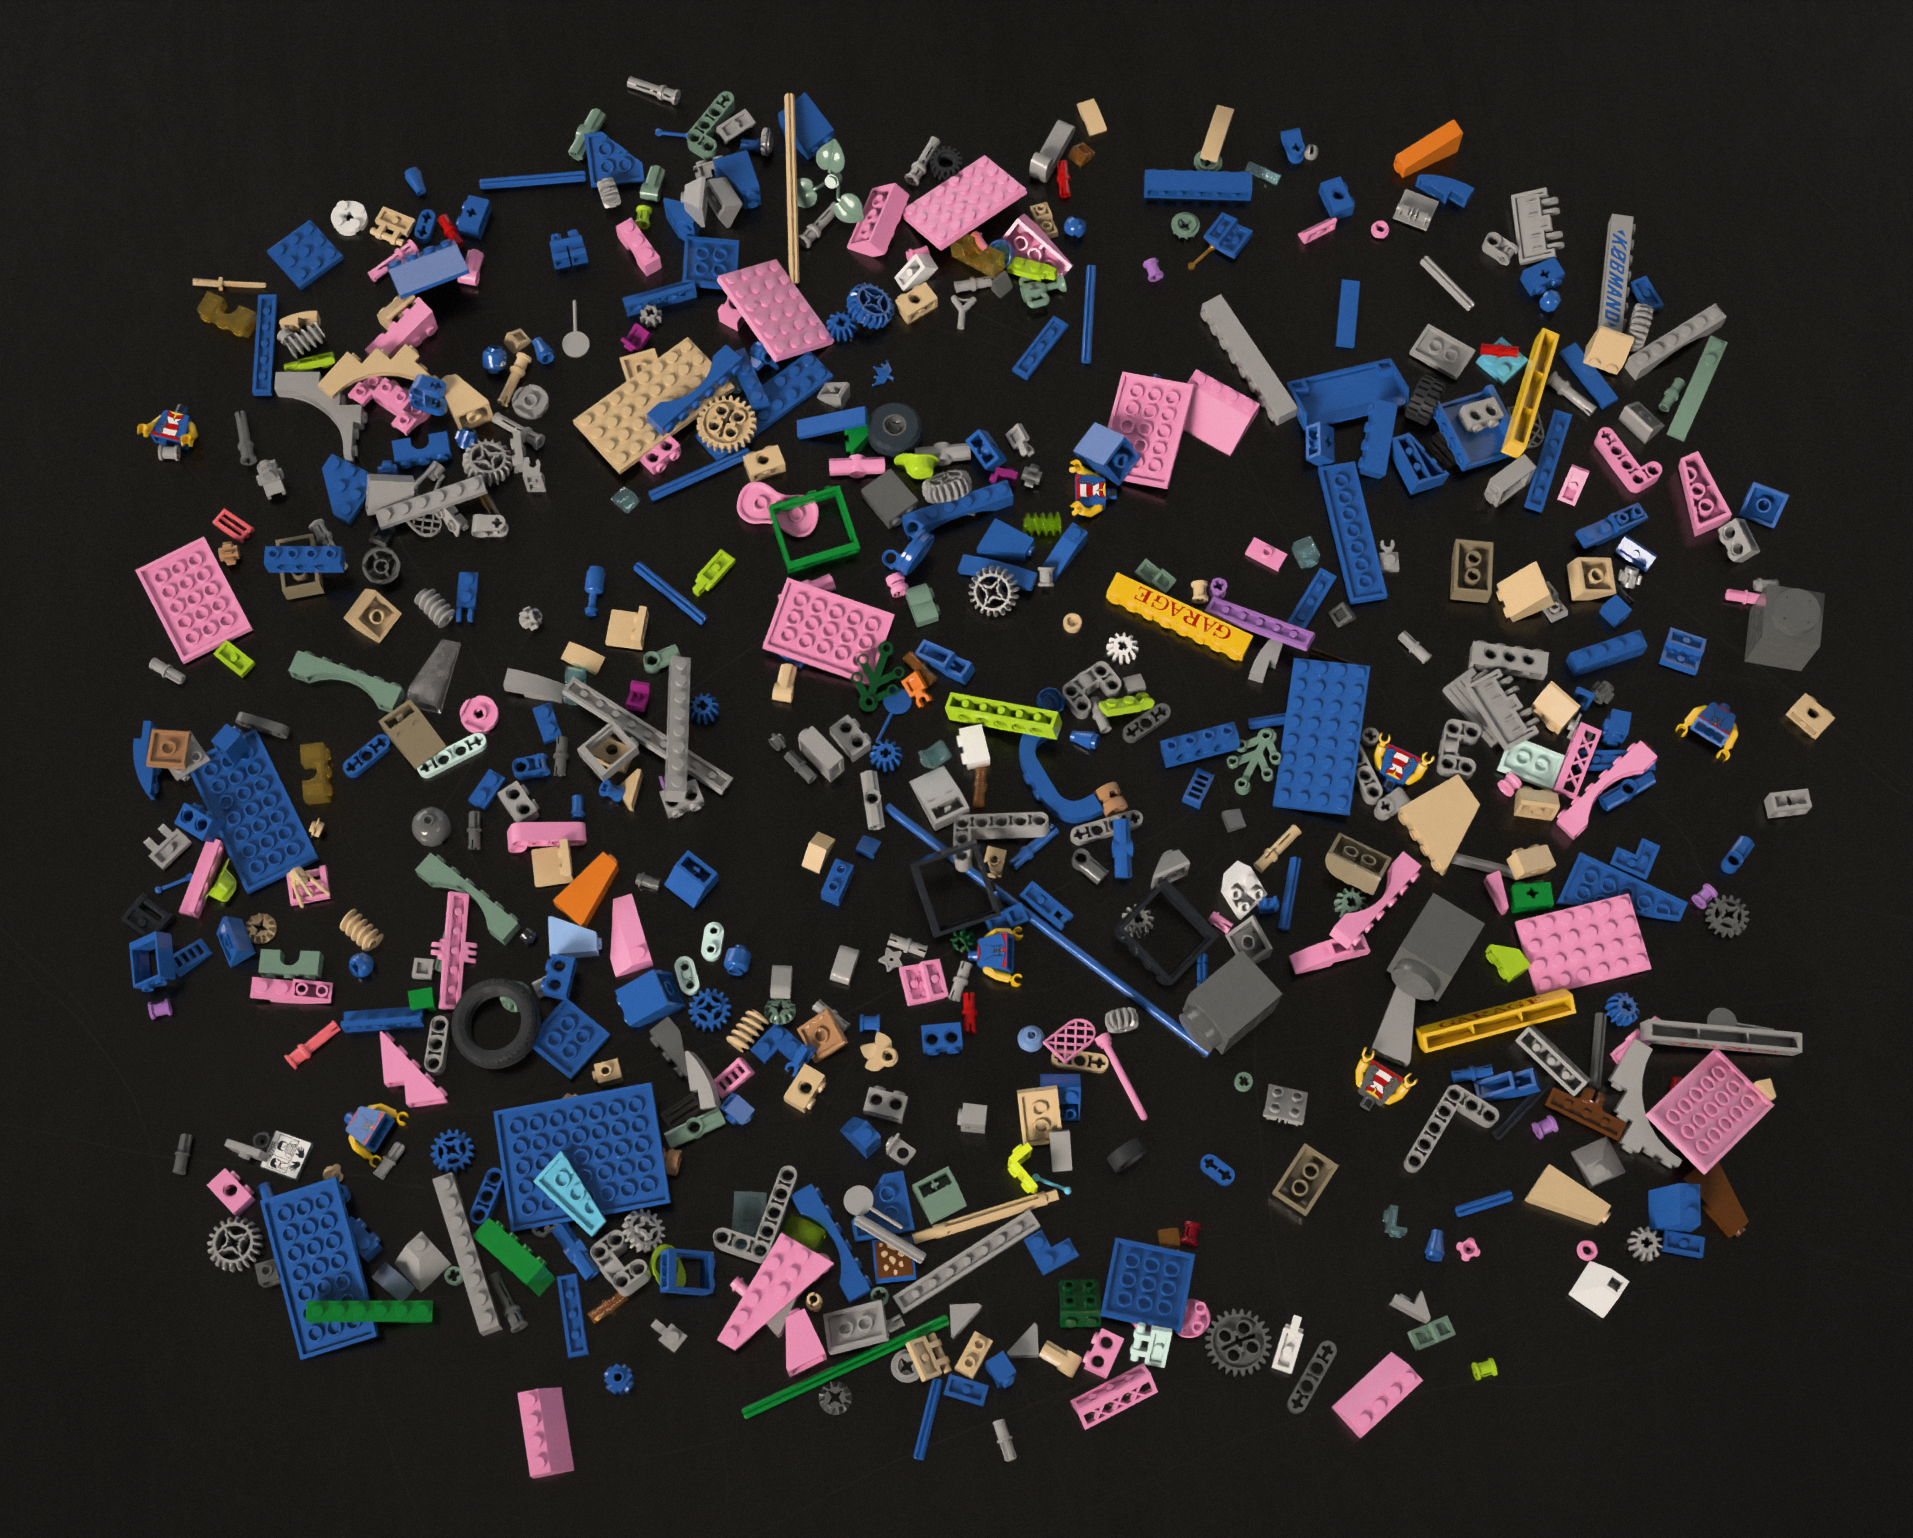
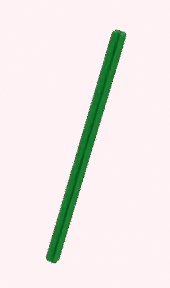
M945 1314L742 1408L743 1416L745 1419L755 1416L905 1346L909 1341L948 1326L950 1321Z

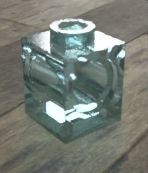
M1311 536L1293 543L1292 552L1301 569L1304 567L1311 568L1317 564L1320 553Z

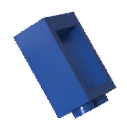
M155 931L129 943L133 988L142 989L143 992H150L155 987L167 985L169 981L176 979L171 934ZM155 949L158 975L151 977L149 951Z
M673 1248L661 1251L660 1292L702 1296L713 1293L715 1288L713 1275L716 1264L714 1252ZM677 1258L700 1260V1288L676 1286Z

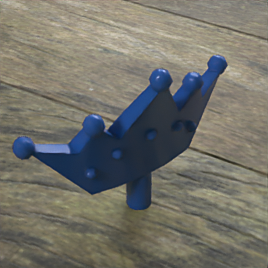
M886 360V365L881 363L883 368L873 366L878 376H874L877 381L872 384L873 387L874 385L884 384L887 378L893 381L894 377L890 376L892 369L888 360Z

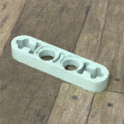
M474 733L448 746L418 767L417 770L421 777L430 778L482 752L487 747V740L483 734ZM476 739H479V741H481L480 746L475 744ZM467 743L470 744V746H471V748H472L471 751H470V749H469ZM465 747V754L457 755V748ZM443 755L449 757V761L446 764L438 762L439 758ZM435 760V763L438 766L437 768H435L432 761ZM427 765L430 771L426 772L423 766Z

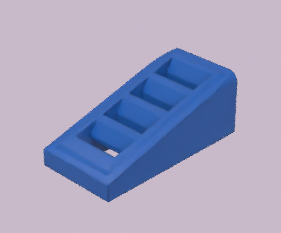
M1577 687L1571 698L1581 706L1579 709L1587 711L1595 694Z
M1197 768L1183 796L1182 802L1200 809L1215 775ZM1200 774L1209 779L1208 781L1199 778L1198 775ZM1195 781H1198V782H1200V783H1203V784H1205L1206 786L1203 787V786H1201V785H1198V784L1195 783ZM1195 787L1197 789L1202 790L1203 792L1200 793L1196 790H1193L1192 788ZM1190 793L1195 794V795L1199 796L1200 798H1199V799H1198V798H1195V797H1193V796H1191V795H1189V794H1190Z
M201 938L173 954L175 972L179 977L213 954ZM198 946L204 951L203 954H200L196 949ZM191 951H193L196 954V958H193L191 956ZM187 956L190 961L186 962L183 957ZM179 960H180V962L183 964V965L180 966V967H179V965L176 963V962H178Z

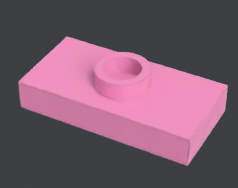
M1255 537L1245 552V555L1276 571H1279L1287 557L1286 553Z

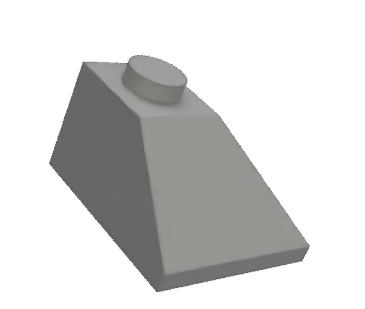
M700 177L685 185V191L681 192V203H684L685 211L701 227H705L708 191L706 177Z
M1179 849L1175 851L1168 850L1162 854L1152 878L1151 889L1160 880L1167 879L1169 882H1173L1188 874L1190 862Z
M1607 1136L1571 1152L1589 1189L1625 1173Z
M422 1231L404 1247L394 1262L420 1293L452 1265Z

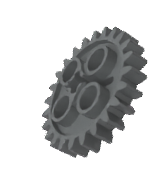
M1232 1309L1231 1315L1224 1311V1318L1217 1315L1218 1323L1215 1321L1210 1323L1214 1329H1207L1211 1336L1205 1337V1340L1210 1342L1205 1345V1348L1211 1349L1207 1356H1214L1212 1364L1218 1362V1370L1225 1367V1374L1233 1370L1234 1377L1240 1371L1243 1377L1245 1370L1250 1375L1253 1373L1252 1367L1259 1370L1258 1362L1261 1364L1266 1363L1263 1356L1269 1357L1270 1355L1265 1350L1272 1347V1345L1266 1343L1271 1340V1337L1265 1336L1269 1328L1262 1329L1265 1322L1258 1323V1315L1251 1318V1311L1244 1315L1243 1309L1240 1310L1239 1314H1236L1235 1309ZM1240 1324L1248 1327L1249 1331L1247 1334L1239 1332L1238 1326ZM1221 1332L1228 1333L1230 1340L1227 1342L1222 1341L1219 1334ZM1250 1335H1255V1338L1242 1342L1241 1347L1237 1344L1224 1351L1221 1349L1224 1346L1233 1344L1236 1338L1240 1341ZM1247 1344H1254L1257 1347V1352H1248ZM1235 1351L1238 1354V1360L1231 1361L1228 1358V1352Z

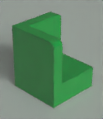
M432 987L408 991L411 1011L426 1008L429 1012L437 1011L435 992Z

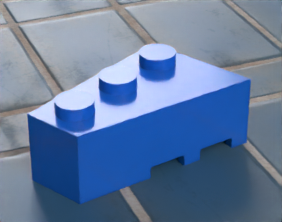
M1406 433L1392 439L1389 454L1410 494L1443 485L1449 473L1446 470L1443 471L1436 464L1437 461L1424 451L1425 448L1410 433Z

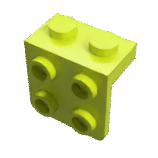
M1027 1142L1025 1145L1019 1144L1012 1151L1013 1154L1008 1160V1171L1014 1178L1018 1177L1022 1183L1020 1185L1026 1193L1031 1192L1035 1194L1037 1193L1038 1185L1021 1166L1032 1154L1033 1148Z

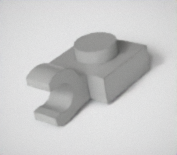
M1017 423L1005 434L1012 448L1019 449L1023 457L1026 455L1030 457L1035 453L1034 449L1027 443L1030 438L1022 424Z
M656 1319L651 1325L654 1330L662 1335L659 1341L674 1353L687 1338V1335L673 1324L666 1328Z

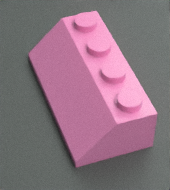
M896 183L872 188L863 208L865 219L857 222L847 248L871 257L884 255L888 250V245L894 236V231L901 220L902 212L907 206V200L910 195Z
M1391 1352L1335 1403L1332 1408L1354 1433L1361 1438L1423 1380L1409 1364Z
M543 1388L518 1393L530 1476L535 1479L573 1471L574 1464L562 1388Z

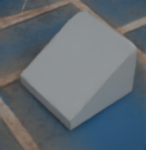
M1141 673L1122 678L1127 696L1146 692V684Z

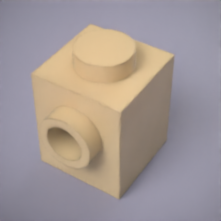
M991 846L987 847L984 862H988L991 873H988L989 878H1001L1007 850Z
M617 1058L594 1064L595 1071H592L594 1083L598 1082L600 1088L624 1082Z

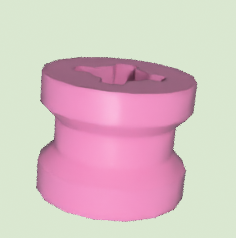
M1511 772L1506 774L1504 780H1500L1497 783L1499 789L1509 797L1514 794L1516 789L1522 787L1520 779Z

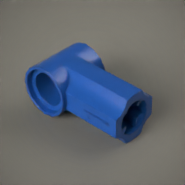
M1741 835L1721 861V868L1725 873H1735L1755 846L1750 838ZM1729 860H1732L1735 865H1732Z

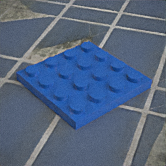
M1116 1237L1100 1316L1135 1324L1143 1322L1149 1327L1154 1325L1171 1328L1172 1332L1181 1333L1195 1254Z

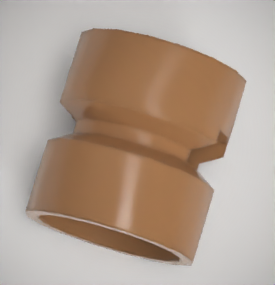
M1116 782L1107 783L1094 792L1097 800L1102 804L1105 817L1120 814L1128 808L1124 797L1120 796L1121 791Z
M663 1148L667 1175L677 1176L682 1151L670 1148L666 1152V1149Z

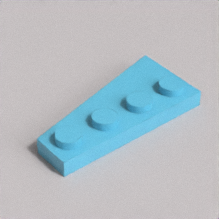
M560 1151L533 1182L593 1237L607 1221L563 1151Z

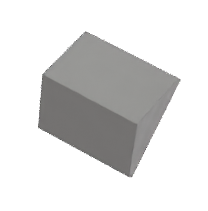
M1639 401L1626 405L1618 419L1644 444L1665 426Z
M1254 915L1225 935L1235 954L1243 950L1255 964L1270 957L1273 948Z

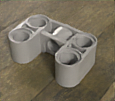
M1099 661L1063 686L1062 696L1071 712L1077 718L1085 719L1089 716L1091 710V702L1087 696L1100 688L1107 697L1115 698L1120 694L1121 680L1106 662ZM1103 670L1105 674L1099 675L1097 674V671ZM1113 684L1117 686V688L1110 689L1108 685ZM1073 691L1075 695L1069 696L1066 692ZM1083 705L1087 709L1079 710L1077 707Z
M1451 719L1446 722L1438 751L1437 772L1441 776L1452 778L1459 774L1462 780H1468L1472 777L1476 764L1470 758L1460 757L1458 748L1459 744L1473 745L1478 741L1481 734V728L1478 724L1457 719ZM1448 728H1454L1456 733H1451ZM1471 731L1475 734V736L1471 737L1467 734V732ZM1443 763H1448L1451 768H1445ZM1461 767H1468L1470 772L1463 771Z
M613 1230L591 1247L590 1254L609 1283L611 1282L621 1296H629L650 1280L651 1271L646 1262L641 1259L632 1261L626 1267L622 1265L618 1258L628 1250L629 1242L624 1241L626 1237L622 1235L620 1230ZM617 1240H621L619 1244L614 1245ZM605 1252L602 1257H598L600 1253ZM644 1269L642 1273L636 1274L638 1270ZM628 1281L625 1286L620 1287L622 1282Z

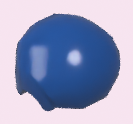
M997 239L988 247V259L992 261L995 268L1002 269L1007 267L1014 259V248L1005 239Z
M1048 687L1039 692L1036 704L1040 709L1060 713L1064 709L1065 699L1056 688Z

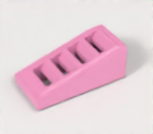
M1500 870L1487 875L1483 883L1499 913L1503 915L1507 912L1509 906Z
M739 1057L714 1079L719 1096L722 1099L755 1074L745 1059ZM740 1066L744 1069L745 1073L739 1070ZM733 1071L739 1076L738 1079L732 1074ZM727 1076L733 1082L731 1085L725 1079ZM722 1081V1083L726 1086L727 1089L725 1091L720 1086L719 1082Z

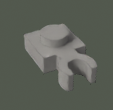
M1381 540L1379 547L1382 553H1379L1378 559L1382 573L1399 572L1398 552H1392L1395 546L1393 540L1390 541V547H1386L1384 540Z

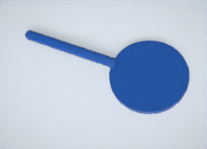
M895 688L889 690L891 694H894L896 691ZM898 688L897 695L888 696L883 699L884 707L890 713L876 739V743L881 740L893 714H903L911 707L912 698L905 689Z

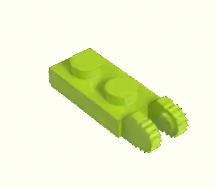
M1140 692L1135 697L1125 696L1124 698L1100 701L1099 708L1107 717L1150 709L1154 706L1155 701L1149 698L1146 692Z

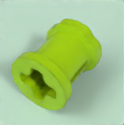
M639 205L636 207L637 219L634 222L638 228L648 229L650 227L649 218L652 214V209L646 205Z
M1492 1357L1488 1358V1361L1473 1362L1471 1364L1476 1380H1481V1377L1489 1375L1497 1376L1498 1374Z

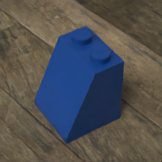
M803 93L795 100L796 149L809 160L812 156H816L817 151L823 145L834 139V129L809 96ZM784 108L778 113L780 133L785 137Z
M747 150L713 159L715 178H727L741 200L744 209L755 208L761 205L759 183Z
M1094 422L1073 450L1080 461L1117 485L1122 483L1141 458L1124 435Z
M652 969L615 990L617 1003L624 1012V1020L632 1027H641L686 1008L672 972Z
M1678 1183L1649 1190L1648 1225L1650 1231L1663 1232L1668 1230L1689 1234L1701 1225L1700 1184Z

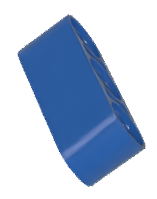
M491 1168L487 1171L470 1211V1218L478 1227L488 1218H492L503 1192V1174L499 1168ZM494 1175H501V1179L497 1183L491 1182ZM487 1193H492V1200L485 1202L483 1200L484 1196ZM479 1212H485L484 1219L477 1221L476 1215Z

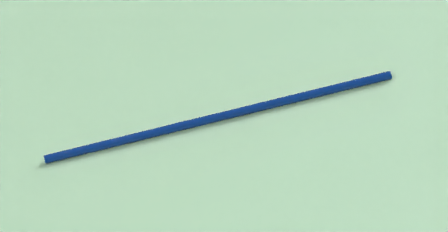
M889 803L885 807L884 811L936 851L948 848ZM953 855L945 857L954 864ZM972 866L970 870L965 872L985 887L980 871ZM995 884L997 891L993 893L1010 907L1020 903ZM1023 905L1029 922L1206 1057L1211 1053L1199 1047L1181 1024Z

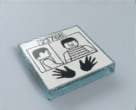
M275 1130L265 1152L269 1156L267 1163L261 1161L259 1167L298 1181L314 1144Z

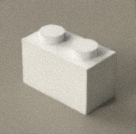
M982 724L960 728L959 736H956L958 747L963 749V753H961L963 765L966 764L968 770L990 766V756Z

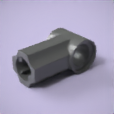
M1081 848L1074 852L1071 861L1072 866L1076 870L1083 872L1098 885L1109 871L1093 859L1086 849ZM1082 856L1086 862L1080 863L1076 860V857Z

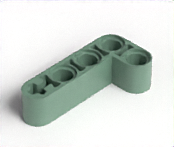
M724 91L720 93L687 133L689 150L706 161H713V158L718 156L717 143L712 139L716 134V127L725 122L735 110L734 96L731 92Z

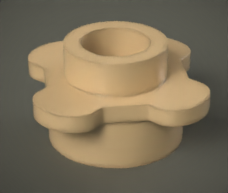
M318 818L317 822H312L309 828V832H311L310 838L313 836L319 838L325 824L319 821L320 818Z
M339 1164L328 1166L323 1172V1179L327 1180L338 1177L339 1182H341L344 1177L340 1171L341 1166Z

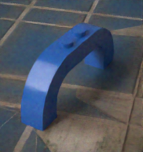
M1023 734L1019 746V762L1024 773L1023 778L1027 785L1031 784L1034 790L1032 792L1036 800H1040L1046 810L1054 817L1068 823H1086L1102 816L1103 808L1094 793L1078 801L1064 799L1058 794L1035 754L1039 745L1050 738Z

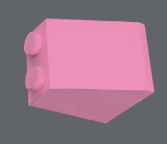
M800 1308L790 1311L788 1313L789 1316L786 1317V1369L790 1377L827 1359L826 1353L805 1309L800 1310Z

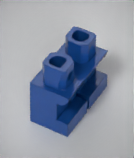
M576 229L569 230V238L562 239L559 233L551 235L550 247L555 270L571 266L568 252H570L573 266L588 262L582 236L579 235Z

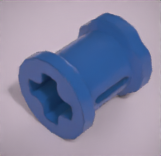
M608 779L602 782L599 788L601 796L611 797L616 802H619L625 793L623 786L612 784Z
M860 1014V1032L864 1030L880 1032V1014L876 1016Z

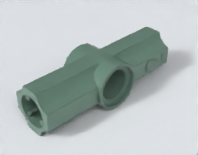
M597 108L592 109L584 124L579 125L576 131V138L568 151L569 155L578 161L583 160L587 153L584 134L599 132L606 119V115Z
M718 1107L697 1118H690L686 1123L665 1132L664 1135L670 1148L674 1149L688 1141L701 1138L703 1134L726 1124ZM697 1124L700 1126L699 1131L691 1132L690 1127Z

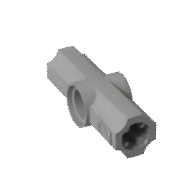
M938 442L934 446L914 448L915 454H931L936 456L939 460V466L949 465L952 461L971 460V450L967 443L950 445L948 442Z
M869 770L860 773L868 830H880L885 827L878 776L877 771ZM874 797L877 799V801L875 803L868 802V799Z

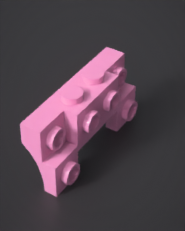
M380 376L365 379L362 383L359 381L348 394L350 399H354L362 407L373 398L376 403L397 416L391 423L392 427L398 428L406 436L416 426L425 422L431 415L413 408L410 404L409 390L402 389L398 382L395 380L390 381L386 377L384 379Z

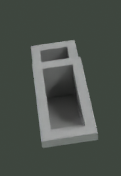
M1270 639L1264 645L1253 663L1248 679L1263 683L1267 668H1276L1283 645L1282 642Z
M510 668L507 669L503 684L505 691L524 694L528 698L561 704L564 697L562 691L566 686L539 675Z
M685 1051L690 1091L698 1093L700 1109L708 1111L720 1108V1096L709 1070L695 1053Z

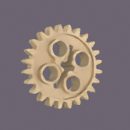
M723 395L720 401L715 397V403L709 400V407L703 405L704 411H699L700 417L697 418V430H699V437H702V442H707L708 448L713 445L714 451L721 448V453L725 449H728V452L731 453L732 448L738 451L739 445L745 448L744 442H751L750 437H754L753 431L757 430L755 425L757 421L754 418L755 412L752 411L751 406L746 407V401L740 403L739 397L734 401L732 395L726 400ZM722 411H723V412H726L724 415H719V414H718L719 412H722ZM737 418L743 419L741 421H735ZM712 427H718L717 430H711ZM730 433L735 434V436L729 437L727 435Z

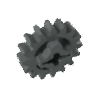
M1722 895L1720 899L1716 897L1713 903L1711 902L1708 905L1709 909L1706 910L1705 914L1709 915V917L1705 921L1711 922L1709 929H1716L1714 934L1721 932L1723 938L1726 934L1732 938L1734 933L1739 935L1741 930H1745L1747 927L1745 924L1749 922V919L1745 916L1749 914V911L1743 910L1746 905H1740L1739 898L1734 901L1732 895L1728 899H1726L1725 895Z

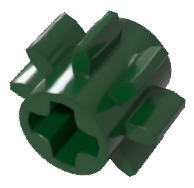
M963 928L961 931H954V935L950 939L953 941V948L961 953L965 949L970 951L976 942L973 931L971 932L966 928Z

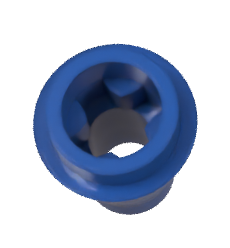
M417 167L406 170L404 173L405 179L416 195L424 194L426 189L421 170H418Z
M541 337L535 338L532 344L535 348L537 360L542 364L552 362L554 351Z
M1073 730L1070 736V741L1089 750L1096 749L1100 739V735L1096 734L1095 731Z
M1434 1229L1431 1231V1236L1425 1249L1428 1260L1441 1261L1442 1257L1445 1256L1444 1232Z

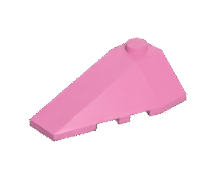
M1025 214L1017 218L1002 237V239L1007 240L1013 246L1014 257L1018 256L1057 268L1058 276L1061 274L1065 276L1073 266L1040 227Z
M632 893L613 899L610 959L616 977L654 966Z

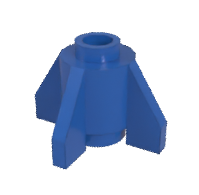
M757 341L751 346L750 357L752 367L758 371L764 364H769L775 370L779 369V366L761 342Z

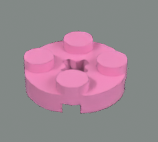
M476 696V698L468 699L463 703L460 709V718L463 726L468 731L487 734L497 724L499 711L492 699L486 696ZM483 711L484 716L477 719L475 713Z

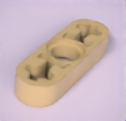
M1081 1051L1071 1059V1065L1068 1062L1066 1064L1063 1062L1059 1063L1058 1059L1054 1058L1057 1056L1053 1053L1051 1056V1062L1055 1067L1100 1074L1107 1070L1109 1064L1108 1058L1105 1055ZM1075 1057H1084L1085 1064L1077 1066L1074 1063ZM1089 1057L1092 1058L1091 1062H1097L1098 1059H1101L1102 1063L1105 1064L1101 1068H1097V1064L1091 1063V1067H1087Z

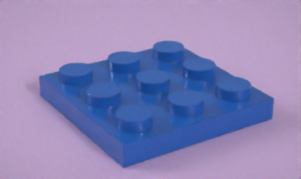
M311 220L267 250L268 255L300 290L344 259L343 255Z
M685 235L682 285L694 282L695 287L722 289L717 282L718 276L738 270L739 240Z
M563 1000L541 1024L539 1036L533 1049L567 1078L572 1080L611 1035L570 1000Z

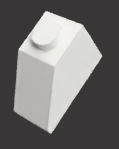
M916 253L894 278L901 289L907 291L928 280L938 267L929 254Z

